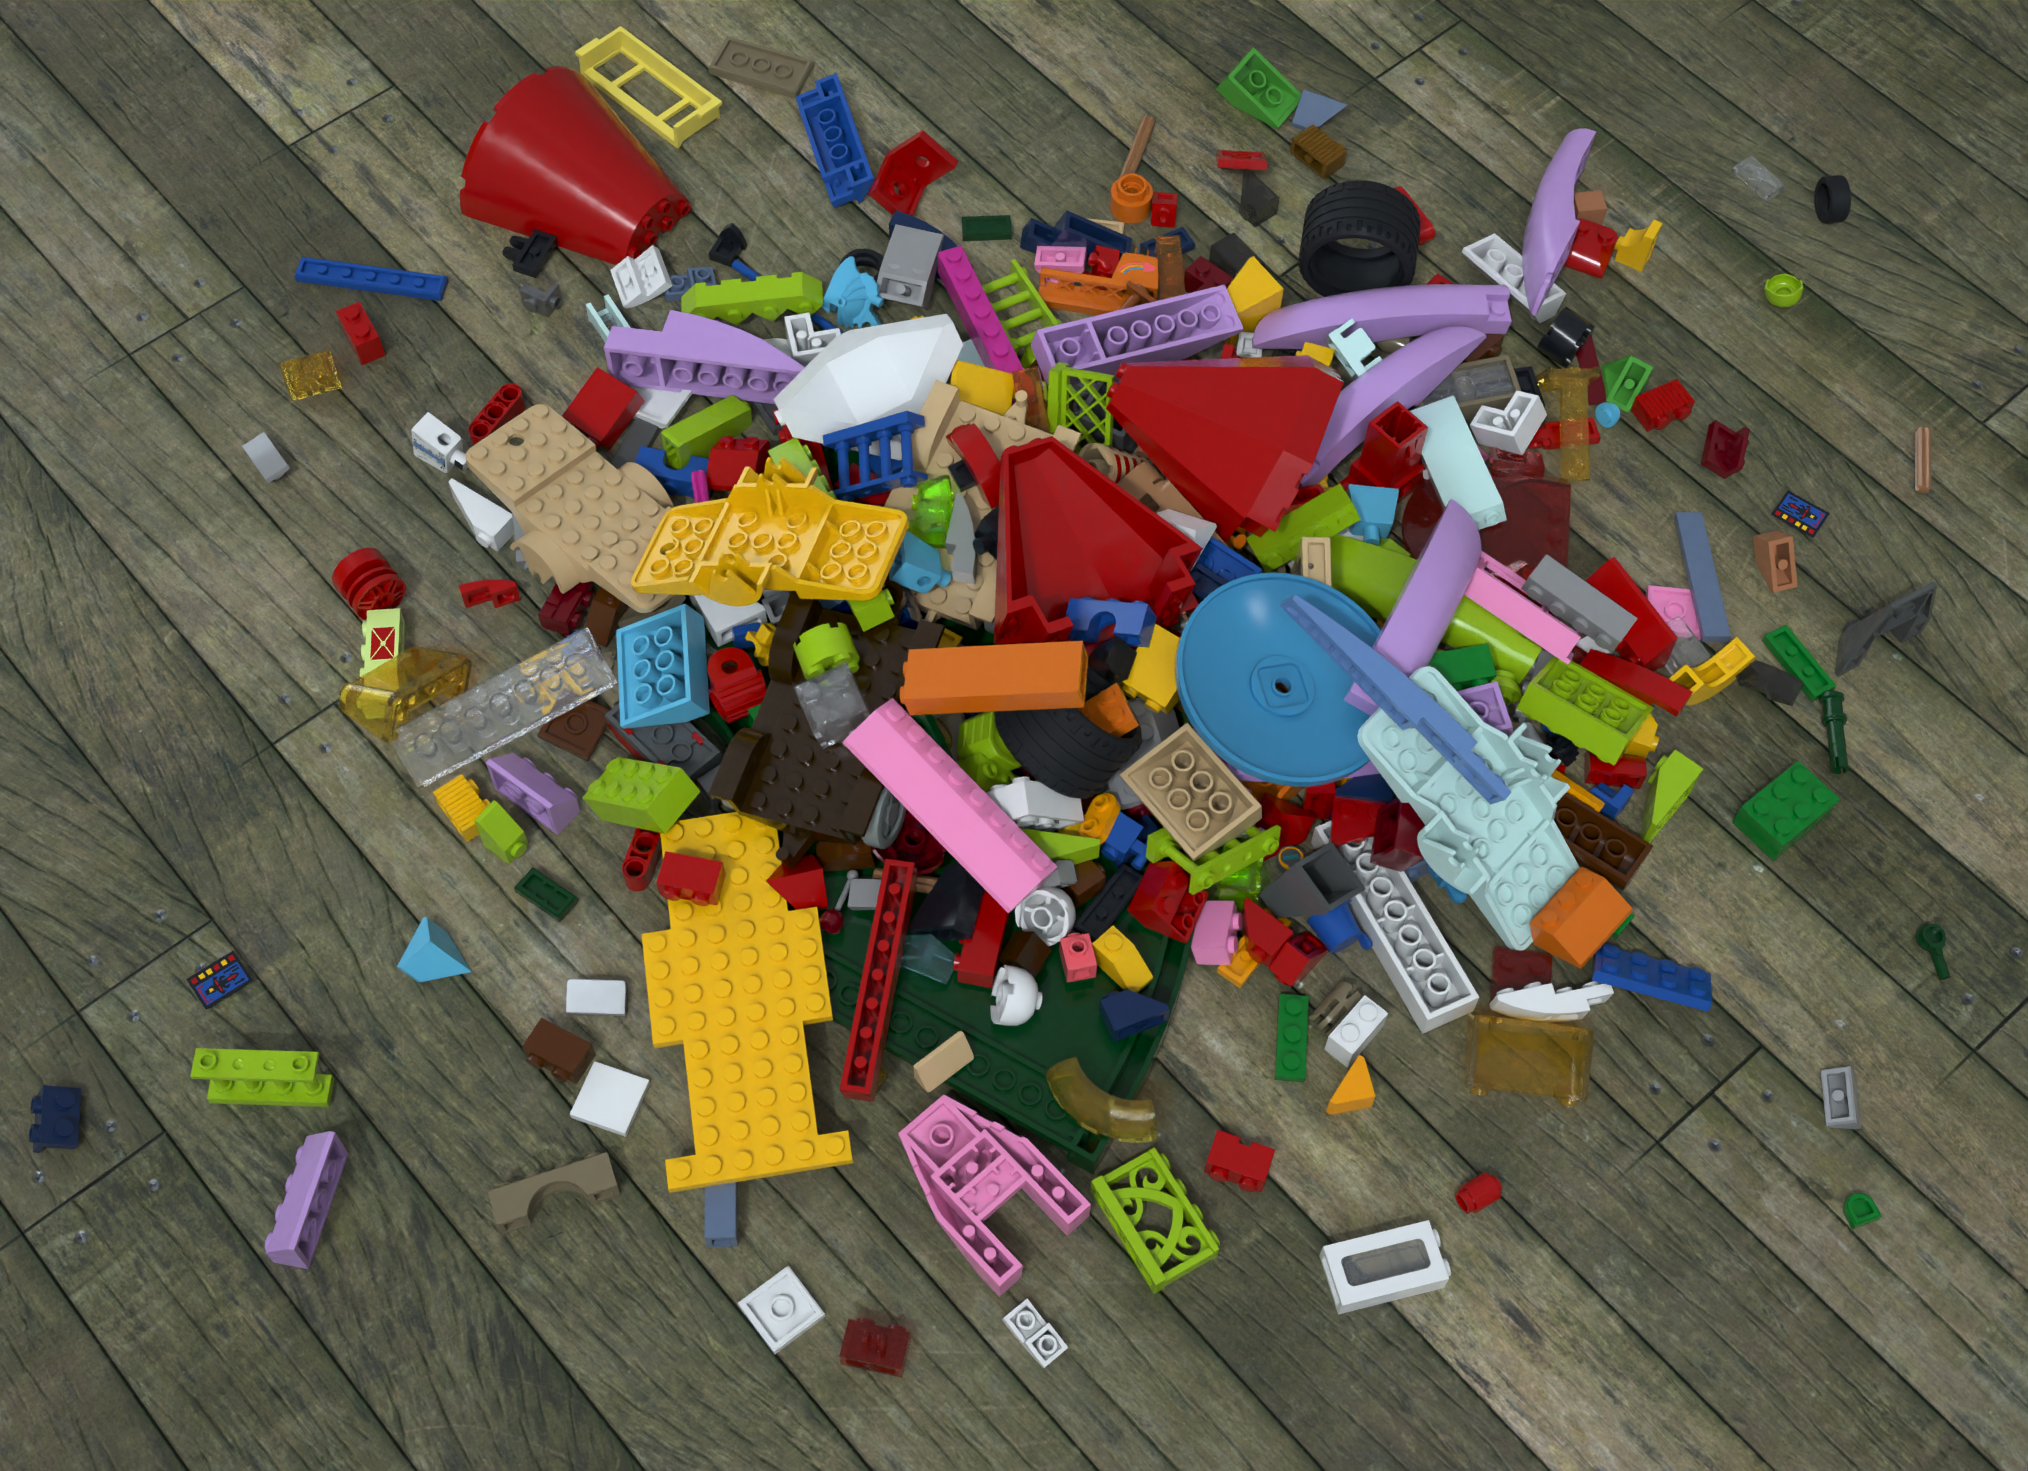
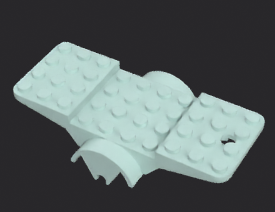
M1430 666L1420 667L1414 671L1409 679L1436 701L1478 742L1471 751L1482 757L1485 765L1504 780L1511 794L1506 800L1490 805L1414 726L1402 730L1380 707L1358 730V742L1402 803H1409L1425 824L1418 833L1417 842L1420 852L1429 866L1448 884L1470 895L1509 949L1514 951L1525 950L1533 942L1529 923L1580 868L1554 821L1557 809L1556 803L1570 789L1568 783L1551 777L1561 763V760H1556L1549 756L1552 747L1522 736V732L1527 728L1524 722L1508 737L1505 733L1483 722L1437 669Z

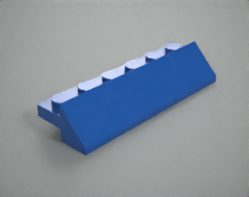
M835 73L815 81L816 89L795 97L818 168L834 208L855 199L860 204L875 180L839 77Z

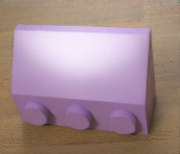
M515 753L490 758L486 762L495 790L556 835L580 812L577 795L567 787L563 789L557 785L556 780L549 773L545 772L542 774L528 758L524 757L521 759Z

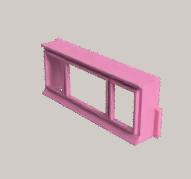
M1481 550L1479 563L1464 595L1568 665L1574 655L1571 650L1581 638L1582 633L1577 630L1574 631L1549 614V608L1542 604L1540 608L1484 570L1485 567L1489 568L1526 593L1521 589L1526 582L1525 579Z

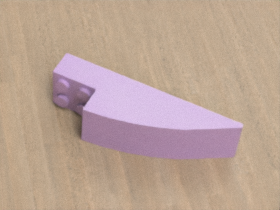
M1225 285L1039 329L1032 340L1031 348L1048 387L1049 370L1058 362L1068 363L1069 368L1115 375L1121 362L1183 360L1242 332L1243 326ZM1070 376V384L1081 382L1078 377ZM1097 380L1094 383H1092L1094 388L1098 383Z
M670 310L662 332L612 326L604 346L609 374L627 386L672 392L691 390L692 394L721 398L734 395L739 400L775 404L773 399L805 368L765 340L741 329L716 320Z

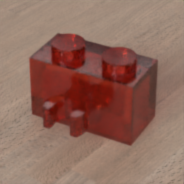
M859 1317L856 1321L848 1319L839 1355L841 1365L902 1378L911 1343L910 1332H906L904 1327L895 1324H888L887 1327L875 1325L873 1320Z

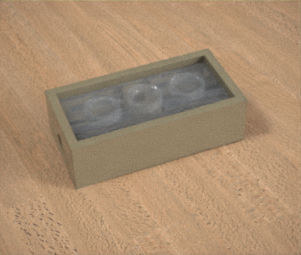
M1503 355L1459 364L1417 407L1413 405L1412 410L1453 395L1466 423L1472 422L1482 405L1505 410L1516 390L1521 391L1510 356Z

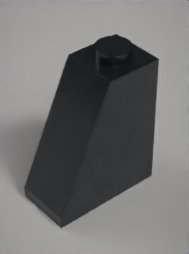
M960 863L948 864L910 922L908 930L924 943L971 939L984 888Z

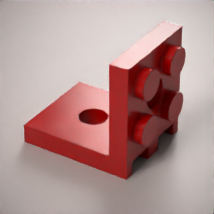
M921 130L887 152L868 195L892 215L897 210L913 216L925 187L955 169L958 160L925 131ZM894 186L898 188L899 195L896 193Z

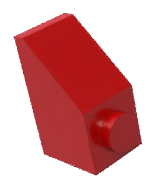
M1247 897L1244 900L1241 912L1246 951L1255 962L1263 963L1269 968L1285 943L1292 939L1293 931Z
M1307 931L1287 941L1268 969L1275 974L1274 976L1279 982L1293 986L1301 982L1328 953V949L1320 940Z

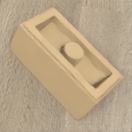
M958 1031L914 1065V1078L926 1092L929 1093L974 1059L973 1052L964 1033Z

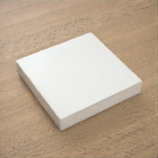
M594 1061L570 1112V1117L627 1137L650 1086V1081Z
M789 1266L738 1302L739 1308L774 1355L826 1317L823 1310Z

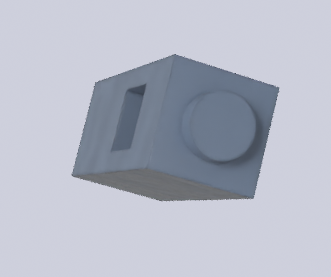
M738 1182L705 1187L704 1238L707 1248L738 1246Z

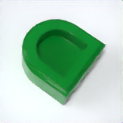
M1864 1193L1850 1195L1843 1204V1213L1851 1229L1877 1221L1882 1217L1873 1199Z

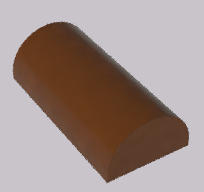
M1565 793L1556 803L1557 809L1554 821L1574 858L1581 865L1605 877L1610 883L1624 891L1646 860L1653 845L1570 794Z

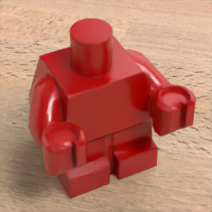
M1096 245L1088 258V265L1092 266V271L1084 270L1082 274L1112 278L1119 263L1120 250ZM1097 286L1099 289H1106L1104 286Z

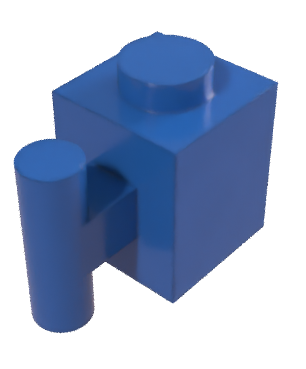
M1120 812L1108 838L1100 845L1101 853L1112 861L1118 859L1123 863L1131 852L1136 856L1131 865L1135 869L1141 870L1148 860L1146 858L1147 841L1145 844L1139 841L1144 827Z

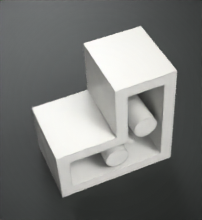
M809 313L784 317L786 338L791 358L804 367L835 337L841 335L839 328L814 332Z
M1516 390L1505 410L1482 405L1472 420L1470 427L1478 444L1523 455L1547 413L1538 395Z

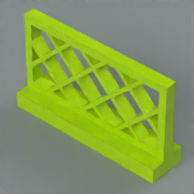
M1058 362L1049 370L1047 433L1054 435L1058 425L1068 428L1071 424H1074L1083 435L1078 443L1084 438L1089 443H1097L1090 433L1098 428L1105 436L1103 445L1112 447L1113 416L1106 409L1110 400L1106 395L1112 383L1115 382V375L1069 368L1068 363ZM1070 376L1078 377L1084 384V387L1078 392L1070 384ZM1096 380L1107 382V391L1103 396L1092 385ZM1086 388L1096 399L1090 406L1079 395ZM1073 399L1084 410L1078 416H1075L1069 409V402ZM1098 403L1106 411V417L1102 421L1091 410ZM1085 413L1095 424L1089 431L1078 420ZM1077 444L1075 452L1079 455L1081 447Z

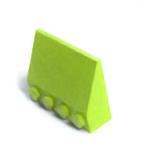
M1554 656L1529 683L1516 709L1523 712L1527 718L1537 720L1547 726L1551 732L1568 738L1575 746L1592 752L1601 761L1615 766L1652 713L1654 707L1572 660L1567 665Z

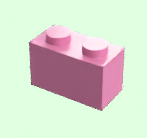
M1206 901L1195 925L1191 949L1197 964L1231 965L1233 953H1237L1238 950L1237 931L1241 930L1243 925L1242 913L1237 911L1234 901Z

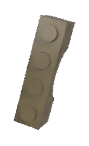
M608 1152L591 1153L585 1156L584 1160L575 1163L564 1162L558 1164L554 1170L544 1173L533 1172L525 1176L523 1180L514 1183L503 1182L495 1186V1189L488 1191L495 1221L501 1234L503 1235L532 1225L533 1215L537 1206L547 1196L556 1192L571 1191L578 1193L591 1205L620 1196V1190Z

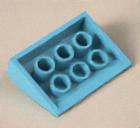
M682 604L616 630L620 727L626 729L683 723L710 714L705 627L702 615L687 604Z

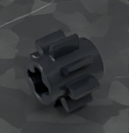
M1553 733L1546 739L1547 743L1545 745L1552 747L1549 756L1556 760L1560 759V764L1564 763L1568 767L1577 759L1579 747L1575 746L1568 738Z

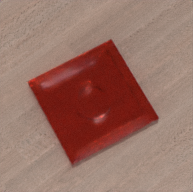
M1493 446L1490 447L1488 456L1491 470L1544 477L1545 466L1540 453L1525 451L1523 455Z

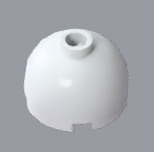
M1041 886L1016 907V923L1018 928L1022 927L1023 931H1034L1048 946H1051L1067 936L1073 929L1076 920L1075 906L1065 891L1057 887Z
M1004 965V968L1001 967L998 970L991 995L996 996V1006L990 1005L991 1020L994 1024L1017 1026L1027 1022L1033 1016L1035 1009H1040L1042 1003V992H1038V985L1034 977L1025 969L1015 966Z

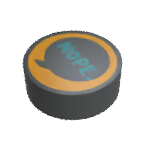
M1285 846L1277 854V868L1284 873L1292 865L1305 858V854L1296 846Z

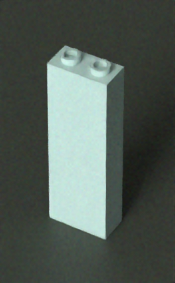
M1454 395L1411 410L1410 412L1428 427L1420 458L1427 470L1428 477L1443 511L1450 499L1454 500L1469 513L1478 530L1506 521L1503 501Z

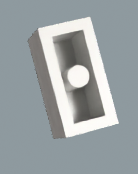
M1364 995L1328 1036L1324 1050L1348 1068L1383 1028L1388 1012Z

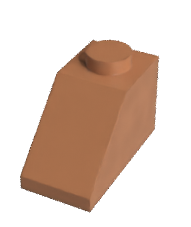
M1780 531L1753 536L1755 562L1770 591L1775 593L1798 587L1793 536Z

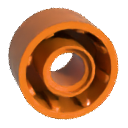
M1131 173L1121 176L1111 187V214L1120 222L1127 224L1144 221L1151 213L1153 197L1151 184L1138 174Z

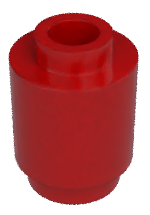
M1483 1172L1461 1185L1459 1191L1455 1192V1199L1464 1213H1477L1501 1198L1500 1191H1502V1186L1495 1175Z

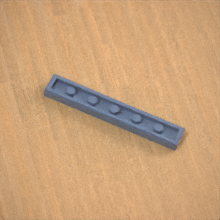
M1676 512L1674 521L1701 641L1729 642L1731 634L1702 512Z

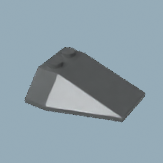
M1935 582L1929 583L1880 610H1872L1860 621L1853 620L1843 628L1844 633L1838 642L1835 675L1839 677L1858 667L1876 637L1888 631H1891L1900 643L1922 633L1931 619L1937 589Z

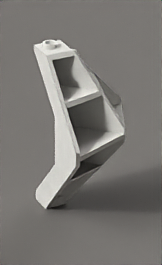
M947 314L849 330L835 337L773 399L779 409L774 413L781 426L787 425L792 437L822 444L823 435L904 411L919 414L935 381L947 382L963 347V343L953 321ZM898 434L890 440L891 459L902 460L901 435ZM879 440L872 442V445L869 446V454L880 456ZM858 446L851 448V450L858 451Z

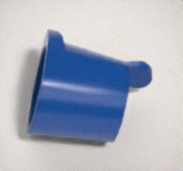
M1351 899L1327 914L1312 915L1307 920V923L1331 954L1349 947L1357 940L1364 950H1368L1373 946L1372 940L1360 930L1349 908L1352 902Z

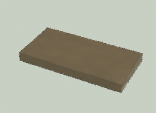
M727 36L708 69L710 75L796 99L795 97L799 95L814 68V60Z

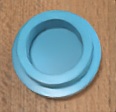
M1603 402L1596 407L1595 416L1600 425L1610 428L1617 424L1620 418V410L1614 403Z

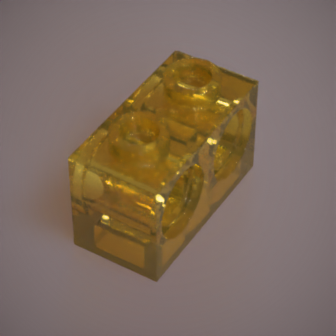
M331 350L279 363L291 401L342 388Z

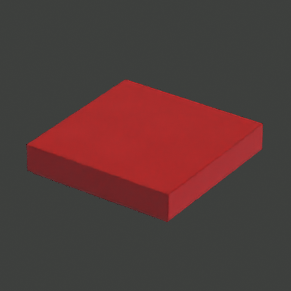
M1218 150L1216 152L1218 168L1267 169V160L1264 152Z

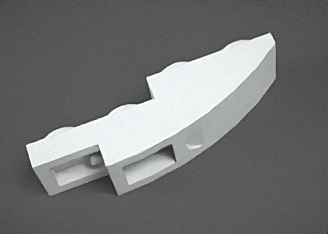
M1596 981L1583 985L1581 989L1572 990V987H1565L1556 992L1552 983L1541 985V982H1534L1524 986L1522 990L1514 991L1513 988H1506L1498 991L1489 1005L1491 1010L1517 1019L1534 1022H1567L1583 1019L1590 1011L1589 1006L1606 1002L1614 992L1611 985L1600 984Z

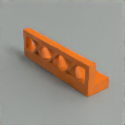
M1041 267L1038 293L1048 308L1101 315L1119 310L1130 297L1128 294L1121 292V290H1127L1126 284L1128 281ZM1046 277L1054 278L1059 282H1048L1046 281ZM1072 282H1079L1083 286H1074ZM1097 286H1104L1107 290H1099Z

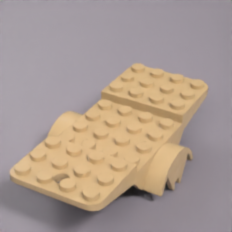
M545 404L531 406L467 450L466 463L469 469L512 511L525 534L513 542L510 549L515 551L517 548H520L531 574L538 573L542 584L546 583L551 577H554L560 592L565 594L580 582L593 581L640 613L652 612L674 596L672 594L637 593L630 584L631 578L662 517L668 510L674 507L666 490L647 469L634 462H627L616 469L596 452V445ZM514 437H519L524 440V443L519 446H513L509 441Z

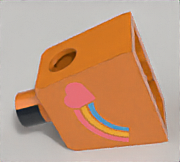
M1137 247L1134 254L1123 253L1112 279L1130 280L1131 282L1140 283L1148 290L1149 295L1157 300L1158 259L1149 256L1150 252L1146 247ZM1121 290L1124 294H1128L1127 290Z

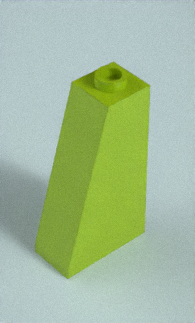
M731 395L663 430L661 437L663 448L667 454L668 465L673 470H680L687 466L691 456L709 459L710 449L720 438L725 436L736 438L753 425L752 410L749 404Z

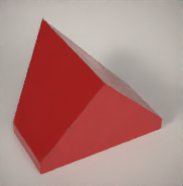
M1265 792L1260 802L1262 806V819L1255 823L1256 828L1261 827L1264 830H1268L1278 825L1281 827L1278 850L1271 855L1263 857L1262 862L1276 856L1279 850L1285 846H1296L1305 842L1316 818V815Z
M813 854L803 856L796 867L792 869L787 868L782 863L766 880L796 910L817 907L818 910L828 908L823 868Z

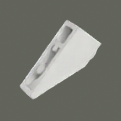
M451 478L448 483L453 498L476 536V540L486 548L491 547L498 552L514 535L512 513Z

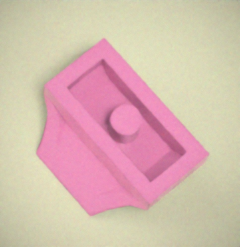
M1037 246L1034 263L1035 270L1040 274L1041 267L1081 274L1085 269L1087 249L1086 247ZM1046 277V281L1048 282H1059L1054 278Z

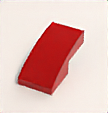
M481 580L458 585L466 608L491 600L494 607L498 608L521 600L515 581Z

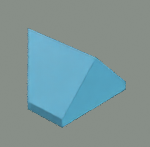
M423 917L397 965V968L417 982L472 972L448 932L427 917Z

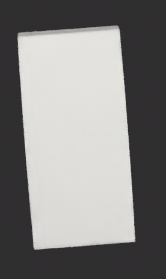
M1025 1299L1002 1318V1321L1043 1368L1068 1349V1346L1051 1324L1044 1321L1028 1299Z

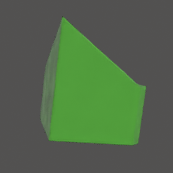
M1632 355L1602 365L1606 401L1616 404L1618 408L1629 413L1635 397L1641 395L1646 390L1654 367Z

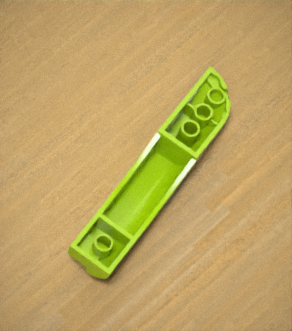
M1337 534L1330 537L1331 587L1354 601L1370 617L1386 621L1417 560L1353 538ZM1463 595L1441 642L1456 649L1488 644L1495 670H1505L1515 674L1518 684L1525 678L1542 650L1541 646L1465 595Z

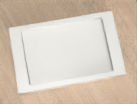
M629 386L636 390L645 401L633 418L638 417L661 429L668 428L692 395L691 390L672 392Z

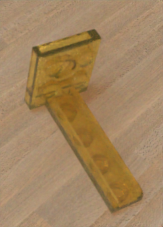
M1548 367L1536 376L1538 386L1542 388V392H1555L1559 388L1562 481L1590 480L1588 386L1600 377V367H1593L1591 369H1579V367L1554 369V367Z

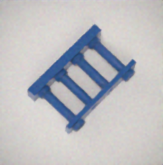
M904 411L823 435V446L835 449V452L838 454L839 489L833 491L837 500L854 502V500L900 487H916L918 482L928 480L927 474L914 471L912 434L914 430L925 427L924 416ZM900 434L903 472L892 474L890 440L893 439V436ZM879 440L881 478L871 480L869 446L872 445V442ZM858 446L860 483L850 486L848 452L851 451V448Z

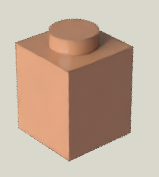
M1601 190L1574 193L1576 219H1585L1602 225L1607 206Z

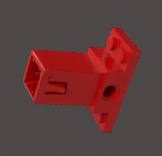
M1398 401L1368 423L1361 456L1351 463L1349 475L1339 482L1345 492L1349 484L1399 489L1398 504L1428 480L1423 478L1425 467L1420 457L1428 427Z

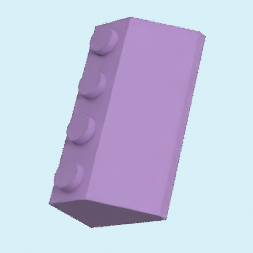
M327 1131L309 1135L306 1137L304 1145L298 1148L295 1171L287 1179L285 1188L287 1193L284 1202L280 1203L276 1210L275 1220L277 1222L273 1233L270 1232L265 1241L266 1254L274 1263L309 1269L349 1154L335 1132Z

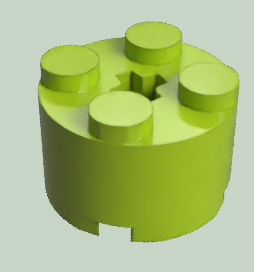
M829 623L816 626L799 636L801 642L798 645L794 642L793 648L806 680L810 681L816 678L822 687L831 683L826 673L837 668L840 674L843 673L844 675L853 674L859 669L858 662L860 658L848 627L844 623H837L838 627L831 628Z

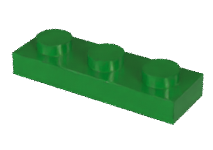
M1787 625L1764 636L1762 642L1811 702L1819 699V696L1825 692L1834 691L1837 685Z
M1279 994L1274 1080L1302 1083L1305 1081L1309 996Z

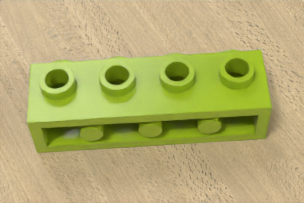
M1339 483L1284 515L1276 532L1268 529L1262 537L1252 534L1246 537V540L1264 571L1269 573L1296 557L1302 537H1332L1360 521L1361 518L1353 502Z

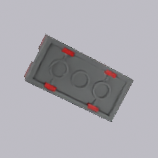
M619 704L604 715L612 733L637 760L680 767L694 784L697 783L699 777L722 762L721 752L689 721L623 729L620 727Z

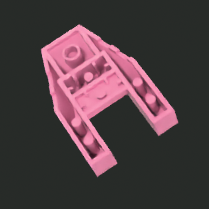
M942 1095L898 1133L937 1222L977 1274L999 1297L1022 1277L1023 1265L983 1224L988 1217L1021 1188L1067 1236L1090 1216L1091 1204L1027 1138L1019 1137L1006 1130L1003 1125L979 1116L976 1111L946 1095Z

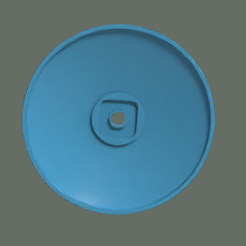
M1260 573L1244 576L1230 581L1210 593L1196 607L1182 630L1175 655V679L1184 712L1198 735L1218 756L1233 767L1260 780L1278 785L1309 787L1332 783L1348 777L1370 761L1369 757L1360 747L1357 737L1358 730L1369 719L1370 715L1343 700L1353 680L1279 605L1288 598L1297 595L1346 628L1371 648L1381 630L1354 601L1336 589L1314 579L1287 573ZM1275 683L1284 684L1288 689V693L1279 692L1275 687Z

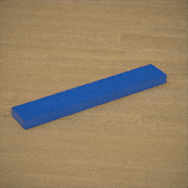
M301 257L294 275L296 282L442 301L448 284L447 276Z

